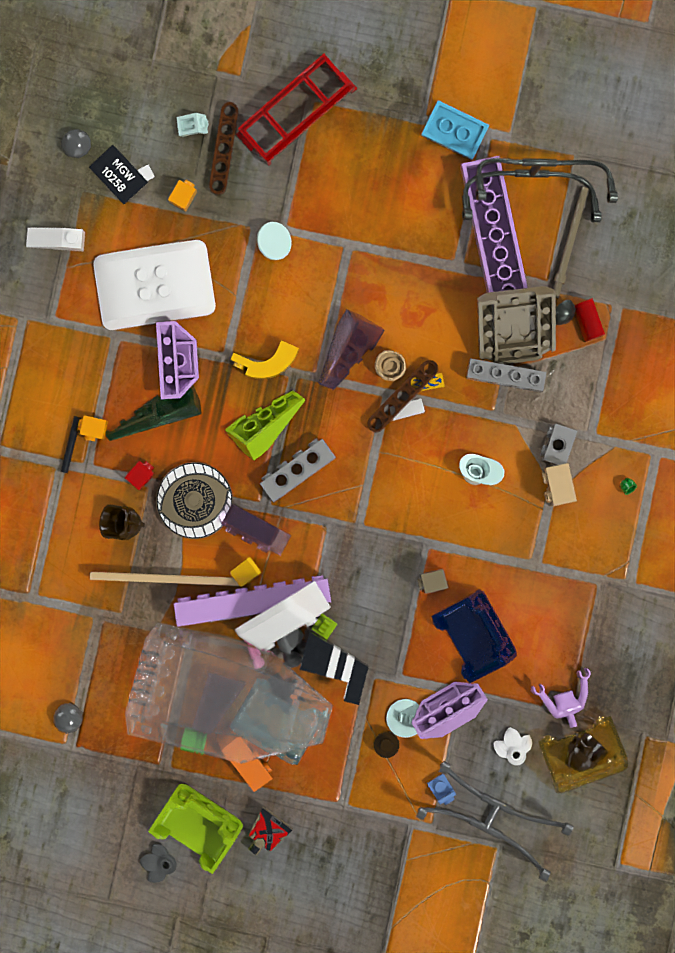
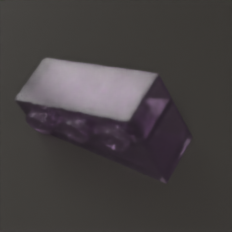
M231 504L221 523L227 527L225 531L234 536L237 533L242 535L241 540L252 544V542L259 544L257 548L265 553L270 550L281 556L291 537L290 534Z

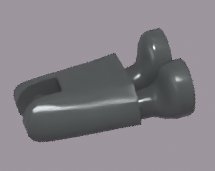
M300 628L277 640L279 649L283 652L285 665L290 668L299 666L302 662L301 655H304L307 639H303L304 634Z

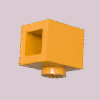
M179 180L168 199L169 203L186 212L197 193V190L194 188L195 185L188 180L184 182Z
M83 416V419L79 420L78 430H80V435H84L85 440L94 442L96 438L104 440L108 421Z

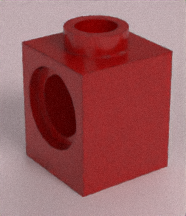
M139 460L125 476V479L141 491L155 475L152 471L154 467L146 460L144 463Z

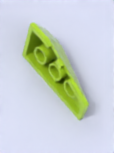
M291 391L273 400L272 405L264 409L260 407L256 409V413L248 417L245 415L240 417L227 427L225 431L244 454L252 460H256L270 448L304 403L305 399L295 391Z

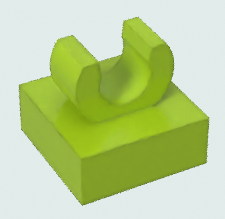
M322 613L311 629L327 640L337 626V623Z

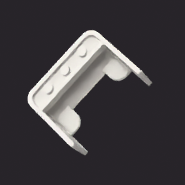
M314 581L239 626L235 631L239 637L259 650L264 648L267 651L275 646V641L304 624L308 627L317 622L316 617L331 607Z

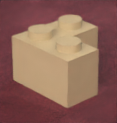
M569 463L544 468L545 472L542 473L544 484L548 485V488H546L547 492H544L546 503H550L551 507L577 501Z

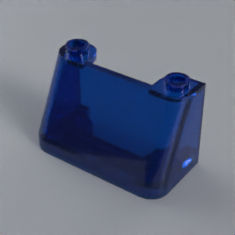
M482 590L469 594L431 616L434 626L441 631L447 630L465 662L462 665L461 674L469 684L507 665L517 656L514 644Z

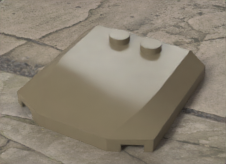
M540 286L490 292L477 298L478 343L481 360L485 358L499 364L535 361L542 358L544 353L556 350V293L554 289Z

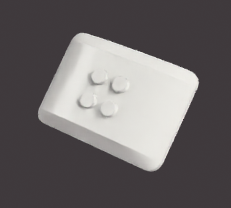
M200 240L99 255L94 260L93 266L103 326L108 330H119L156 324V322L208 316L215 310L216 304L207 248L204 242Z

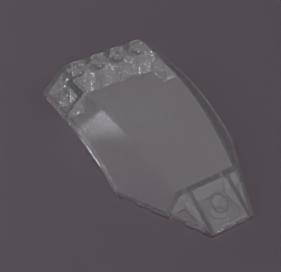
M157 623L145 638L125 717L127 735L243 764L248 761L287 753L299 748L303 749L311 745L322 744L333 705L271 650L265 651L264 648L259 650L253 645Z

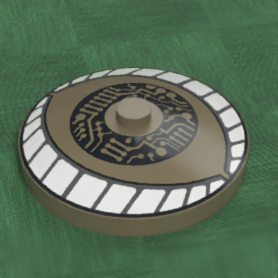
M191 462L175 467L163 478L158 487L156 506L162 522L170 531L184 538L200 539L213 535L226 524L232 512L233 494L230 484L221 472L210 465Z

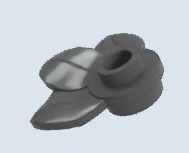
M153 844L152 854L144 855L140 859L141 866L149 871L148 881L153 883L163 881L166 875L173 873L177 867L175 858L168 855L167 849L160 844ZM165 862L169 863V868L164 866Z

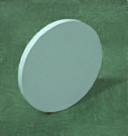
M278 222L264 224L257 234V244L261 253L271 260H280L288 255L292 243L288 230Z
M401 699L390 706L386 720L389 729L395 735L408 738L417 734L411 722L415 717L419 704L410 699Z

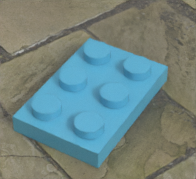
M438 100L421 136L473 160L489 125Z

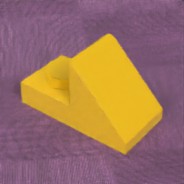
M250 557L230 572L240 587H243L261 573Z

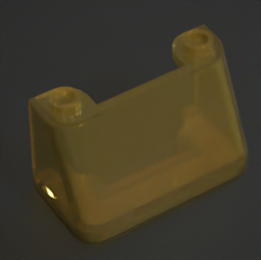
M611 716L597 718L593 728L578 733L579 738L585 733H589L609 752L593 769L579 772L565 764L567 746L573 740L575 734L559 740L548 735L538 741L556 793L573 790L618 774L628 768V758Z

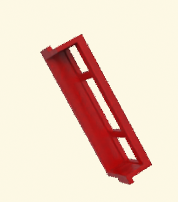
M324 53L238 128L236 136L250 151L254 149L263 161L270 166L271 160L348 93L352 94L355 92L357 87L343 71L340 72ZM323 63L344 85L329 99L308 77ZM304 81L323 104L287 134L268 111ZM262 116L266 118L283 138L267 153L246 131Z

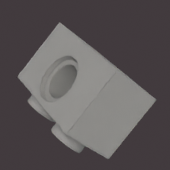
M559 424L549 427L546 435L549 438L548 443L543 445L540 456H543L542 461L556 466L567 464L577 431ZM555 440H560L563 444L560 451L553 448Z

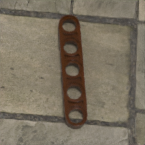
M227 102L221 108L209 188L214 195H222L227 189L239 114L238 107L233 102ZM226 107H234L235 114L227 116L224 113ZM225 125L231 126L232 133L224 135L221 131L222 127ZM227 144L229 146L228 153H220L219 146ZM220 162L225 163L227 167L222 173L216 171V165ZM216 181L223 183L224 187L221 191L213 189V184Z
M433 360L423 362L368 419L367 423L372 432H381L437 375L438 365ZM427 364H432L435 367V371L432 374H427L424 371V367ZM413 378L421 379L422 385L419 388L412 387L411 380ZM401 391H405L409 395L408 399L404 402L399 401L397 398L398 393ZM387 405H392L395 407V412L392 415H387L384 412V408ZM373 419L381 420L382 425L379 429L371 427Z

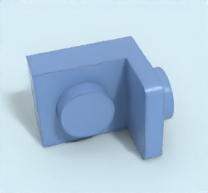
M443 773L427 783L439 804L444 803L447 805L454 800L453 796L456 793Z

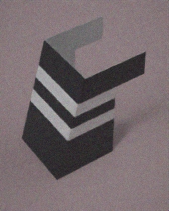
M310 630L300 670L348 682L344 702L359 705L369 668L368 664Z

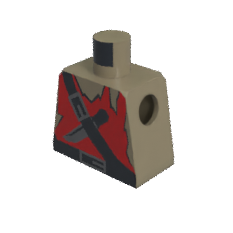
M263 806L248 836L254 841L248 849L255 855H258L263 847L270 852L291 833L293 827Z

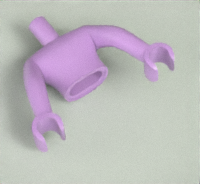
M587 668L584 669L586 672L584 677L581 671H577V677L581 683L578 699L575 698L571 690L553 696L554 705L544 692L545 687L542 684H539L540 691L538 693L534 686L531 687V692L534 695L540 696L554 718L567 717L570 728L577 726L574 714L584 709L587 700V679L591 675L590 670Z

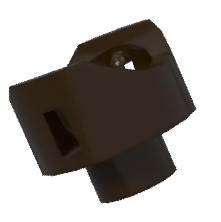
M383 731L375 737L374 749L380 757L390 758L398 752L399 740L393 732Z

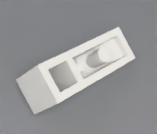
M28 228L26 247L84 252L85 232L83 229Z

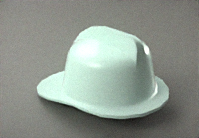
M467 454L459 462V468L464 479L472 485H495L502 481L504 477L503 466L493 459L476 454Z

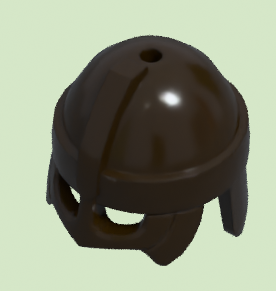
M111 504L104 507L99 521L101 535L107 539L129 540L136 536L141 528L145 526V523L142 522L141 517L133 508Z
M577 732L567 746L565 764L579 772L595 768L598 765L597 763L609 752L589 733H585L579 738Z

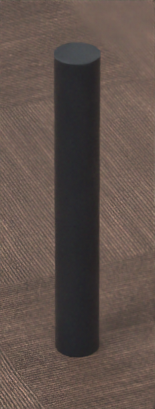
M74 416L60 472L68 473L78 434V423L81 417Z

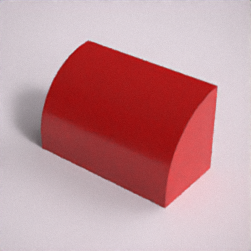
M593 298L576 304L575 317L584 343L604 336L605 332Z

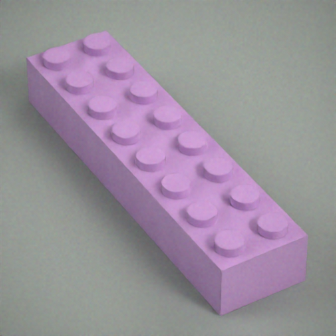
M485 159L461 164L460 168L464 187L471 178L477 175V167ZM501 163L484 165L481 174L502 171ZM504 176L483 178L484 189H486L485 201L476 200L475 181L468 190V196H470V207L473 212L472 224L487 293L528 288Z
M323 575L312 577V581L305 582L304 578L292 580L293 584L286 585L285 581L273 583L274 587L267 588L266 584L255 586V590L248 591L246 587L236 589L235 593L229 594V591L217 592L214 597H210V594L198 595L195 600H191V597L179 598L178 602L174 603L177 627L263 613L314 581L327 602H331L328 578L324 579Z

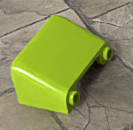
M179 784L148 832L157 839H166L168 835L172 836L201 856L199 858L201 868L213 874L243 828V824L237 817L190 786Z

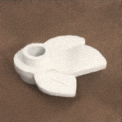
M510 727L505 732L504 741H494L493 744L496 753L500 757L507 758L509 763L518 766L526 760V753L532 747V739L530 735L521 737L515 729ZM515 752H518L520 754V757L518 759H515L513 757V754Z

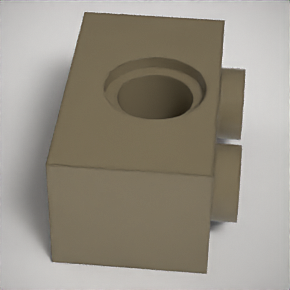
M444 569L419 574L420 578L417 579L419 590H423L425 594L448 588Z

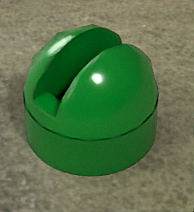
M626 478L621 481L620 488L625 495H629L637 488V484L632 479Z

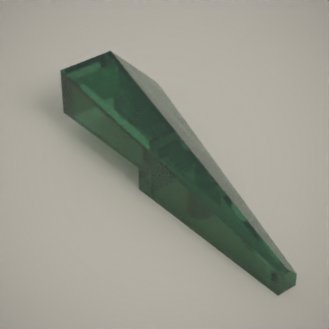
M194 385L181 398L161 399L157 395L137 409L133 417L127 421L124 419L120 421L121 425L113 431H106V437L111 441L200 415L201 404Z

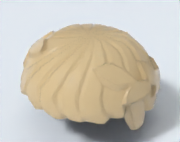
M392 350L380 353L375 361L376 373L382 379L388 381H395L401 378L406 370L404 357Z

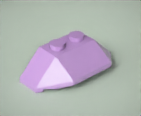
M176 321L156 322L161 399L181 398L199 379L197 340Z
M453 682L421 701L411 723L420 739L443 737L474 719L486 703L487 698L478 683Z

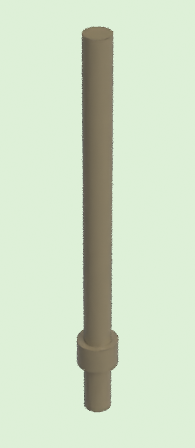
M581 187L558 274H555L553 281L555 282L553 289L556 293V299H559L562 285L566 281L567 266L589 190L586 187Z

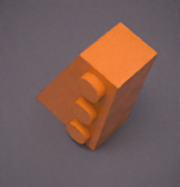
M235 722L216 735L221 750L254 792L273 779L270 773L273 771L267 761L263 763L260 758V752L256 747L253 748L251 746L250 739L245 733L240 731Z

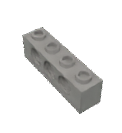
M470 359L466 379L541 393L544 389L547 372Z
M315 439L308 444L310 448L305 452L301 449L293 455L294 459L291 462L287 463V461H284L277 467L278 471L273 475L269 472L261 478L263 482L260 485L273 502H276L336 458L323 439L320 441ZM316 453L318 461L313 464L307 461L308 454ZM294 464H300L303 468L299 475H295L291 471ZM279 475H284L287 478V482L283 486H279L276 483V478Z

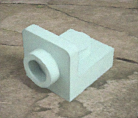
M193 113L177 117L179 136L184 137L198 133H208V120L205 114Z

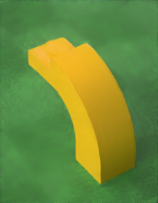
M281 340L276 353L267 361L254 362L236 353H233L231 361L234 362L233 366L244 370L245 367L248 368L245 373L247 377L268 379L278 376L287 370L294 362L299 348Z

